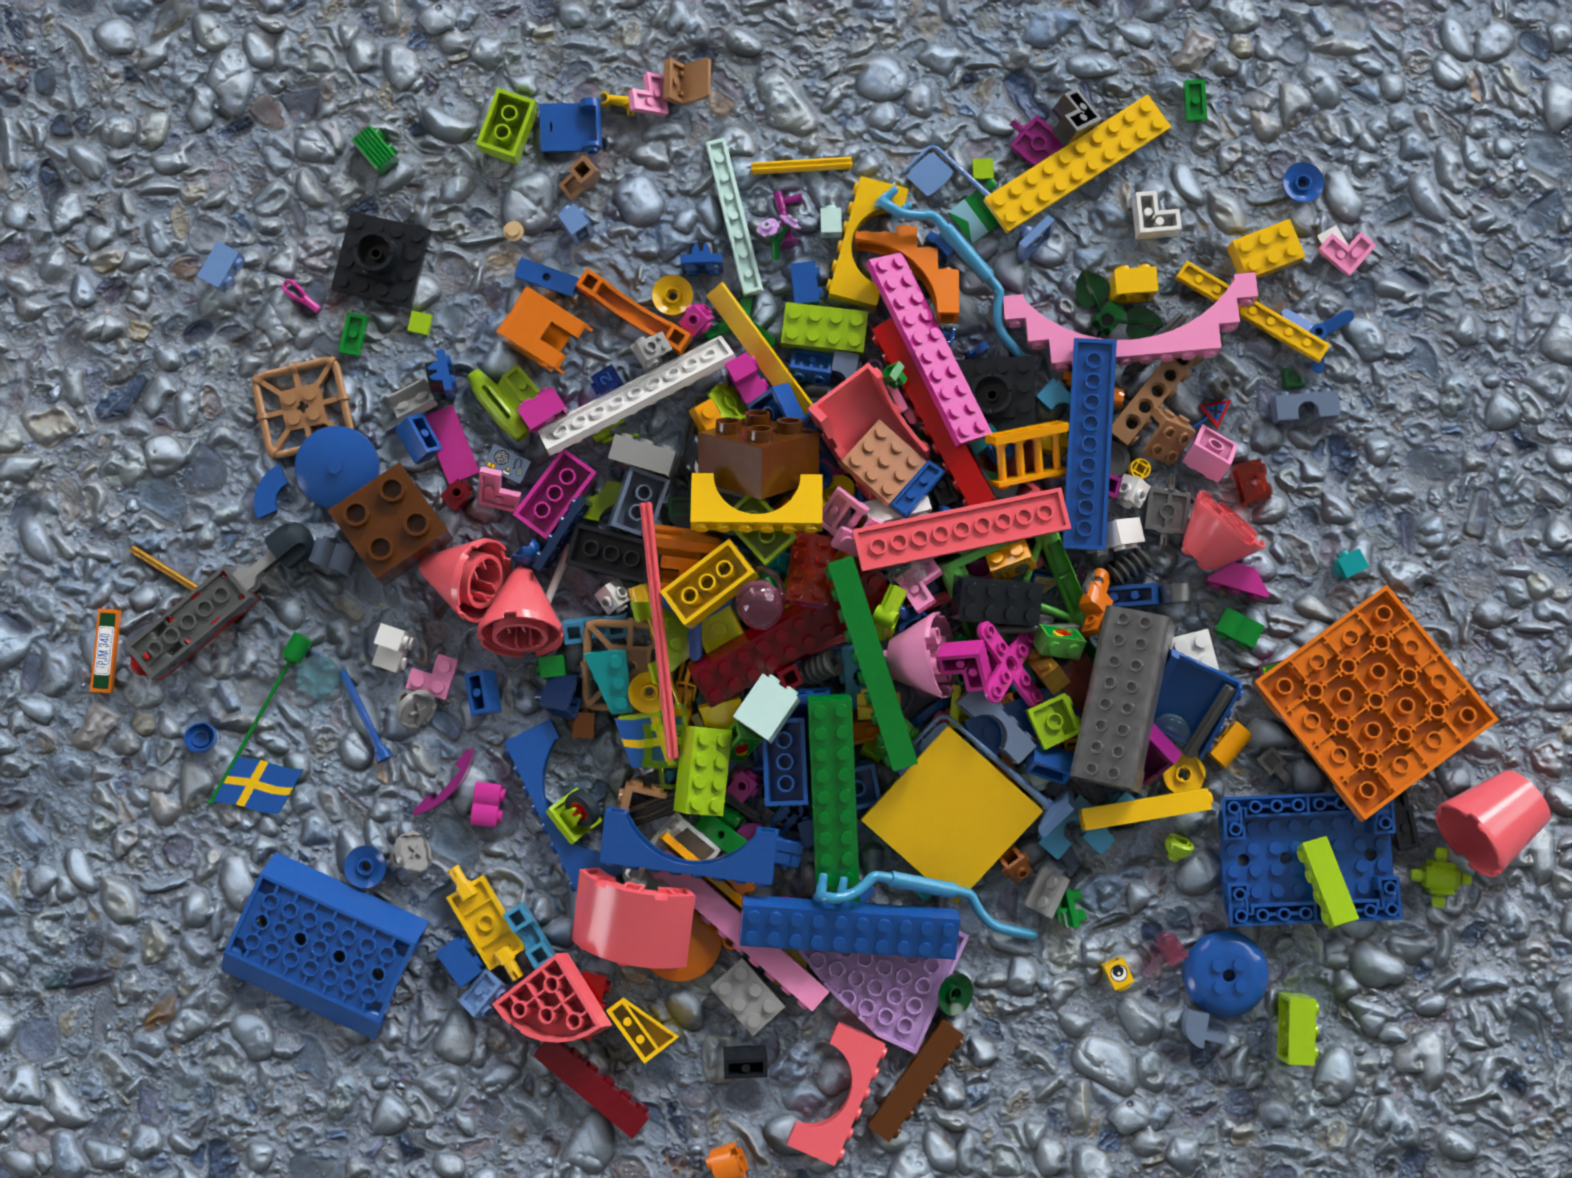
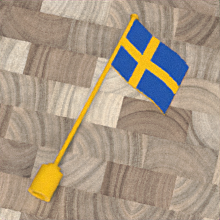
M648 582L627 589L632 602H650ZM650 618L647 619L654 638L652 619ZM670 673L672 692L681 717H675L678 754H680L683 725H688ZM662 716L635 720L614 718L631 767L655 768L678 765L679 756L677 759H667Z

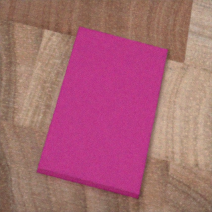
M453 405L426 415V419L443 448L437 456L449 485L457 478L463 480L478 474L479 468Z

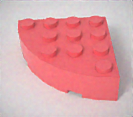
M556 953L492 1004L508 1024L513 1025L528 1037L545 1042L559 1043L585 1039L599 1034L612 1026L568 953Z

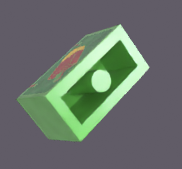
M1039 624L1032 643L1041 655L1080 660L1086 640L1077 629Z
M737 720L727 729L733 730L729 761L744 762L762 741L760 735Z

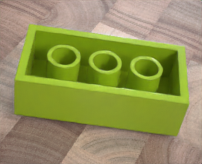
M786 302L781 348L792 350L793 348L830 354H834L835 350L856 353L859 354L860 358H863L868 312Z
M683 725L673 811L684 814L723 816L733 730Z

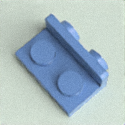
M486 967L458 1001L474 1018L485 1020L493 1013L495 1007L492 1004L507 993L511 987L503 983L492 970L489 971Z

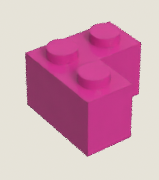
M747 352L725 364L726 373L745 406L769 389L764 378L760 379L758 376L759 365L754 356L749 357Z
M553 387L541 389L537 393L538 396L532 400L530 398L526 399L517 409L533 434L549 423H553L556 419L570 413Z
M984 639L941 644L937 654L941 675L963 674L967 692L984 691L985 684L992 674Z

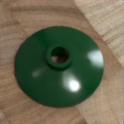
M953 973L942 982L938 991V1004L945 1014L956 1016L968 1008L973 996V985L968 976L962 973Z

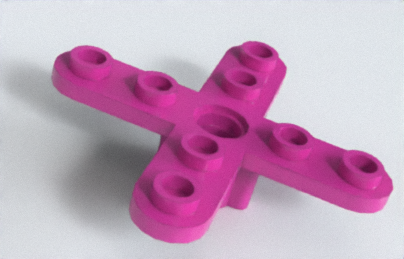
M981 622L977 627V633L980 640L984 639L985 647L991 654L988 658L992 674L984 687L986 699L992 704L1000 702L1012 683L1029 707L1032 708L1040 704L1043 698L1042 693L1022 667L1034 646L1032 642L1035 634L1017 633L1008 647L990 622Z

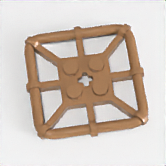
M321 357L300 363L291 362L290 365L262 371L257 375H253L252 390L258 413L256 418L260 422L268 457L278 459L297 455L300 446L281 450L292 432L305 430L307 438L313 433V427L321 425L337 426L328 420L325 406L340 403L345 427L354 429L348 402L350 397L346 393L341 367L336 357ZM326 365L314 384L302 386L299 371ZM333 370L338 395L324 399L321 387ZM292 373L295 388L280 391L264 380ZM260 385L279 396L281 410L266 413ZM302 403L309 407L305 409V413L299 410ZM283 417L286 429L273 447L268 420Z
M628 618V620L595 619L592 621L588 620L585 623L583 653L591 652L593 632L608 650L626 648L627 661H632V664H635V668H632L629 672L630 683L638 674L649 671L648 663L651 662V650L655 648L654 640L648 645H633V628L650 629L648 621L636 622L634 618ZM597 627L628 628L627 645L612 644ZM583 655V661L580 662V667L582 668L581 696L583 706L586 709L610 711L606 702H595L602 696L600 689L590 697L591 670ZM678 667L671 672L674 685L676 671L678 670ZM650 687L647 688V690L652 694L654 690ZM633 707V712H640Z

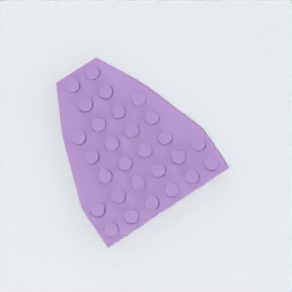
M959 931L956 960L798 950V952L826 988L867 1025L875 1035L917 1054L939 1005V988L944 979L953 973L969 935Z

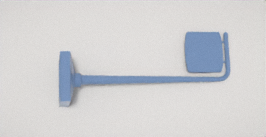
M934 145L926 147L901 171L904 174L910 169L911 171L908 173L907 179L927 197L933 195L953 175V170L934 153H930L926 157L924 156L929 150L933 149L939 152L983 196L986 197L991 194L942 149ZM921 157H923V159L920 162H918L913 168H911ZM1050 215L1046 216L1034 228L1027 226L1025 223L1017 227L1024 237L1018 246V259L1023 264L1053 236L1055 220Z
M942 714L936 717L913 741V744H917L920 739L922 740L919 750L923 752L948 725L945 722L938 726L935 724L941 719L949 720L1042 805L1043 812L1038 816V832L1043 837H1046L1075 809L1074 792L1068 787L1054 801L1050 798L1047 799L949 715ZM934 726L935 728L923 739L922 737Z

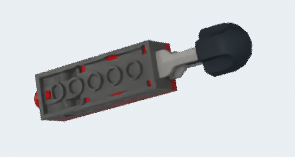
M298 522L285 523L265 538V543L270 551L251 567L236 569L227 565L222 566L125 646L131 653L130 667L139 676H149L151 679L164 680L261 600L255 591L261 587L262 578L280 563L288 569H294L310 555L314 544L310 530Z

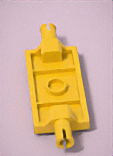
M459 865L448 870L447 873L457 888L446 899L489 971L501 965L506 969L512 982L522 977L524 973H522L514 958L516 954L525 949V946L519 936L512 932L503 917L506 911L484 874L473 881H468Z

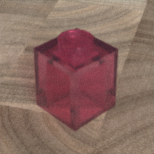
M1165 931L1156 937L1157 941L1153 943L1166 964L1170 967L1175 966L1189 956L1177 936L1172 932L1167 933Z

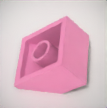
M1202 424L1186 450L1182 462L1190 469H1195L1204 474L1206 478L1218 483L1231 466L1238 444Z

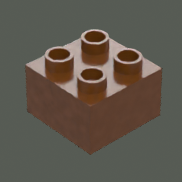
M766 410L746 411L745 420L742 421L733 417L716 419V428L698 432V473H714L716 487L758 499H764L796 489L799 486L801 474H819L820 432L802 428V419L783 417L778 418L777 421L770 420V412Z
M397 463L328 510L372 574L384 587L417 565L424 556L433 554L453 540L447 528L400 463Z

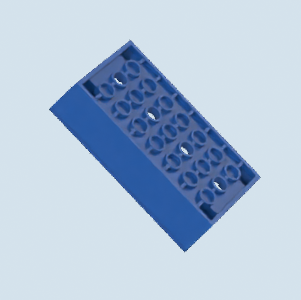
M1337 792L1221 797L1217 820L1223 905L1229 927L1323 923L1320 905L1313 898L1314 890L1311 883H1308L1306 880V869L1303 862L1301 863L1298 859L1297 847L1303 842L1327 836L1359 916V919L1355 922L1403 920L1400 878L1393 873L1391 833H1396L1394 799L1369 818L1360 822ZM1371 848L1374 851V858L1368 861L1364 853L1367 849ZM1283 852H1287L1290 856V860L1286 864H1282L1279 859ZM1240 854H1245L1248 858L1244 866H1240L1237 862Z
M276 852L260 873L224 950L221 970L376 1040L394 1000L392 997L408 962L412 961L430 921ZM260 915H264L268 920L265 927L258 925L257 920ZM298 933L305 934L306 943L304 945L297 943L296 936ZM338 950L343 951L345 954L343 962H338L335 959V953ZM376 968L384 971V978L382 980L375 979L373 973Z

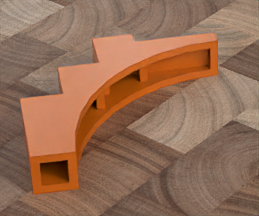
M896 226V232L855 231L854 250L873 252L883 256L902 252L911 271L923 283L931 297L937 323H958L959 269H938V248L930 246L917 247V226Z

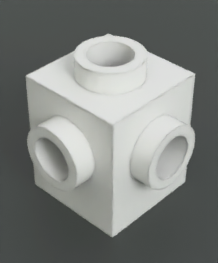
M1123 474L1117 498L1120 501L1119 504L1128 509H1131V507L1140 509L1151 486L1140 477Z
M619 578L604 585L595 594V597L608 615L617 612V614L623 612L628 608L627 603L631 601L629 592Z

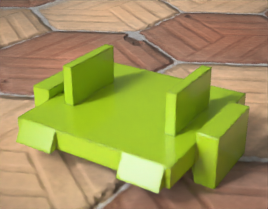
M724 382L711 389L708 397L713 399L722 418L733 417L741 419V421L745 419V412L748 409L743 405L734 386L727 387V383Z

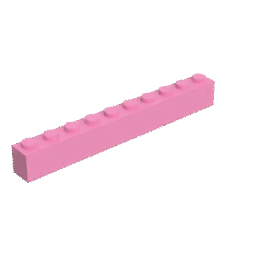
M667 848V850L665 851L666 853H668V854H670V855H673V856H675V857H678V856H676L671 850H669L668 848ZM662 870L659 873L651 874L660 883L664 880L669 887L686 886L696 895L694 909L701 913L700 918L708 925L714 924L718 928L716 932L722 938L726 939L728 937L734 942L732 946L739 953L744 951L750 956L748 960L755 967L758 968L760 965L766 970L764 974L772 982L777 980L781 983V990L788 996L793 994L798 998L796 1003L805 1011L809 1008L813 1012L829 993V990L783 949L740 946L741 912L703 878H693L690 876L691 874L684 873L676 876L669 874V871Z

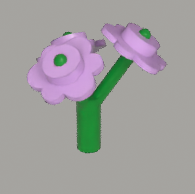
M789 214L787 216H779L786 225L778 238L775 235L778 232L777 229L780 228L781 221L770 218L761 222V226L757 228V233L761 234L762 237L770 236L773 260L780 259V241L789 227L800 230L801 227L798 226V220L795 216Z

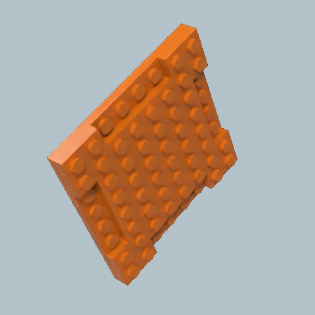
M1388 585L1377 591L1251 684L1277 718L1281 717L1335 785L1333 786L1335 791L1360 822L1369 818L1499 720Z

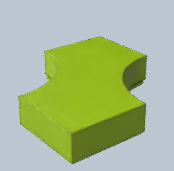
M606 481L601 492L592 497H584L593 502L583 519L600 522L603 513L614 506L621 483Z

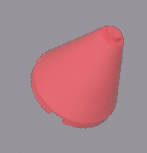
M482 538L424 556L419 562V572L462 619L479 623L511 574L512 565L511 559L505 556L504 551H506V547L502 543Z
M518 566L512 570L478 624L477 638L481 639V645L488 651L513 658H524V653L536 652V657L555 651L563 642V627L533 570L529 567Z

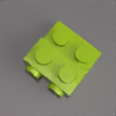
M1066 693L1055 695L1025 710L1042 750H1046L1079 734L1081 720L1074 714L1072 709L1073 702L1068 695L1066 696Z

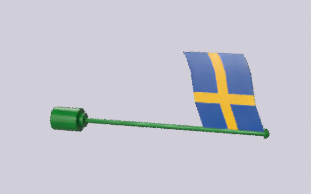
M295 631L282 652L287 663L212 798L208 799L210 805L219 802L236 804L262 813L277 814L281 812L304 769L286 768L264 760L242 758L239 756L290 664H301L313 643V640Z

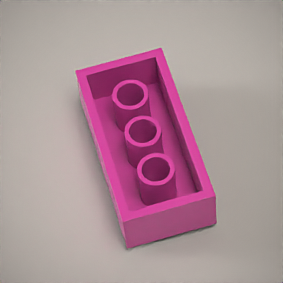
M564 448L555 457L513 515L546 539L549 534H554L558 528L556 524L561 516H566L570 510L568 505L572 499H577L578 496L584 497L599 475L595 470Z

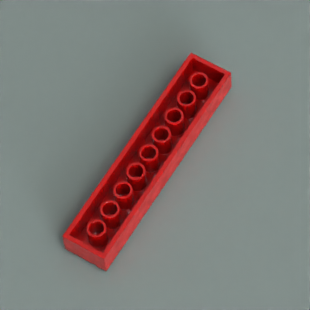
M890 318L873 328L874 336H872V339L881 352L884 351L882 357L886 364L891 365L900 361L905 366L902 372L908 379L902 385L904 389L901 391L906 400L914 405L911 409L916 418L924 423L921 426L924 433L930 440L933 439L932 447L935 453L940 458L943 457L944 462H942L945 471L950 476L953 475L954 480L952 483L955 489L960 494L963 493L965 498L962 501L965 507L998 500L968 445L955 446L893 319Z

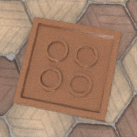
M879 419L839 465L887 507L927 461Z

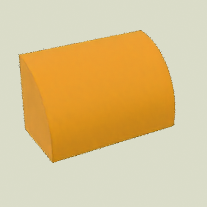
M1232 721L1214 742L1211 751L1207 755L1226 770L1251 740L1252 735L1238 721Z

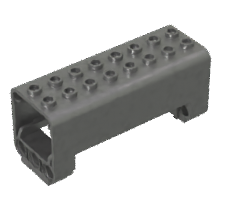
M1106 605L1070 771L1071 777L1092 784L1141 793L1145 774L1143 770L1169 647L1172 645L1175 625L1170 617Z

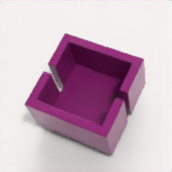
M1154 723L1143 770L1145 772L1144 786H1147L1160 774L1173 766L1182 754Z

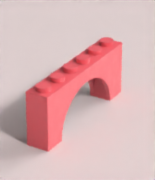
M837 1021L829 1043L838 1048L849 1063L851 1069L849 1094L841 1108L826 1120L816 1123H803L795 1120L787 1139L788 1146L833 1166L836 1165L837 1160L841 1162L845 1153L843 1145L846 1140L849 1141L854 1131L851 1128L853 1121H858L861 1115L862 1100H867L871 1088H868L871 1080L876 1079L879 1068L876 1066L879 1059L883 1061L887 1052L884 1040L840 1021Z

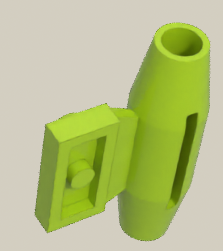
M518 364L502 375L498 385L480 369L472 371L466 379L481 405L497 425L516 442L525 439L530 431L517 409L526 399L530 398L532 400L538 396L539 389Z

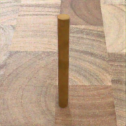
M135 545L131 547L130 553L191 591L199 586Z

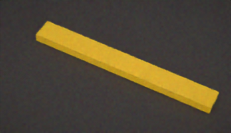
M1187 260L1175 277V280L1214 303L1230 287L1227 283ZM1257 301L1248 307L1238 305L1240 318L1316 363L1321 361L1331 345Z
M723 282L706 295L749 355L754 356L759 368L772 386L789 383L805 416L809 412L808 408L813 405L812 401Z

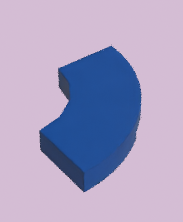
M280 464L269 470L257 486L254 496V509L259 520L278 512V495L283 488L289 485Z
M952 695L948 698H935L916 712L908 721L913 727L921 725L934 713L944 708L951 701Z

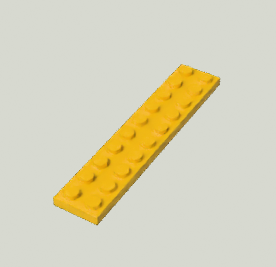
M1147 94L986 196L983 202L1006 234H1008L1169 131L1171 125Z

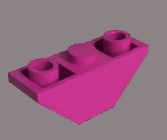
M1233 562L1203 578V583L1208 584V587L1211 589L1220 590L1224 588L1228 590L1229 594L1241 596L1242 593L1249 595L1248 599L1261 602V599L1269 598L1270 593L1254 567Z

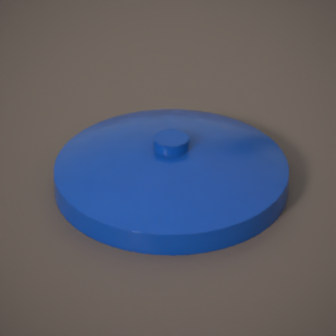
M330 426L315 431L301 444L295 460V474L300 488L310 500L320 506L331 509L380 475V459L374 445L359 431L344 426Z

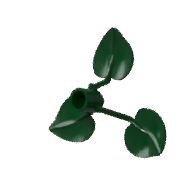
M1083 270L1080 273L1076 283L1078 302L1085 308H1090L1096 304L1101 312L1099 317L1101 327L1096 336L1091 331H1083L1080 334L1099 338L1104 329H1110L1115 323L1127 324L1126 333L1133 340L1152 337L1163 327L1160 317L1146 307L1137 306L1129 309L1127 320L1116 319L1112 312H1105L1100 302L1106 300L1109 296L1110 285L1108 281L1101 275L1087 270Z

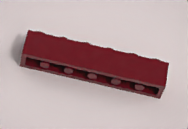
M544 1041L533 1054V1057L633 1139L650 1117L648 1107L642 1102H635L631 1098L632 1094L625 1088L620 1089L615 1085L616 1081L608 1074L604 1076L598 1071L599 1067L590 1060L587 1062L582 1058L583 1054L577 1048H570L565 1042Z

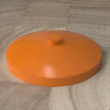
M694 909L687 967H681L677 970H668L666 968L649 969L658 976L671 981H689L700 977L714 965L720 954L722 937L716 932L718 928L712 923L710 925L706 924L700 918L701 913Z

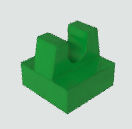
M900 361L887 366L883 371L884 378L882 379L885 386L889 385L895 389L899 384L902 386L908 378L902 372L905 366Z

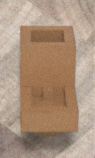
M583 155L568 168L571 174L559 186L568 198L574 202L588 188L592 189L598 183L601 173L590 159Z

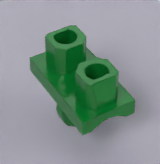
M1066 889L1054 914H1057L1059 922L1063 921L1064 928L1080 927L1079 923L1087 920L1084 909L1076 910L1074 902L1081 901L1082 899L1079 889Z

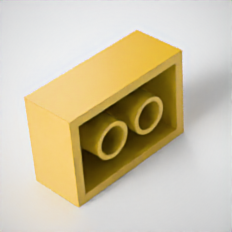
M1290 219L1235 239L1226 247L1237 274L1255 272L1256 280L1296 265L1306 257Z

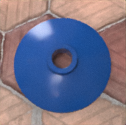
M1298 162L1286 170L1282 181L1283 188L1292 200L1301 203L1310 202L1321 194L1324 188V177L1315 165L1308 162ZM1298 182H1302L1304 187H1300Z
M368 845L353 849L347 855L344 862L346 878L351 884L359 888H370L382 881L387 870L386 859L382 852ZM366 862L371 865L369 870L364 868Z

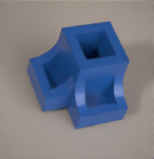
M931 231L926 235L924 241L926 245L938 248L939 262L942 261L946 264L957 254L940 234Z

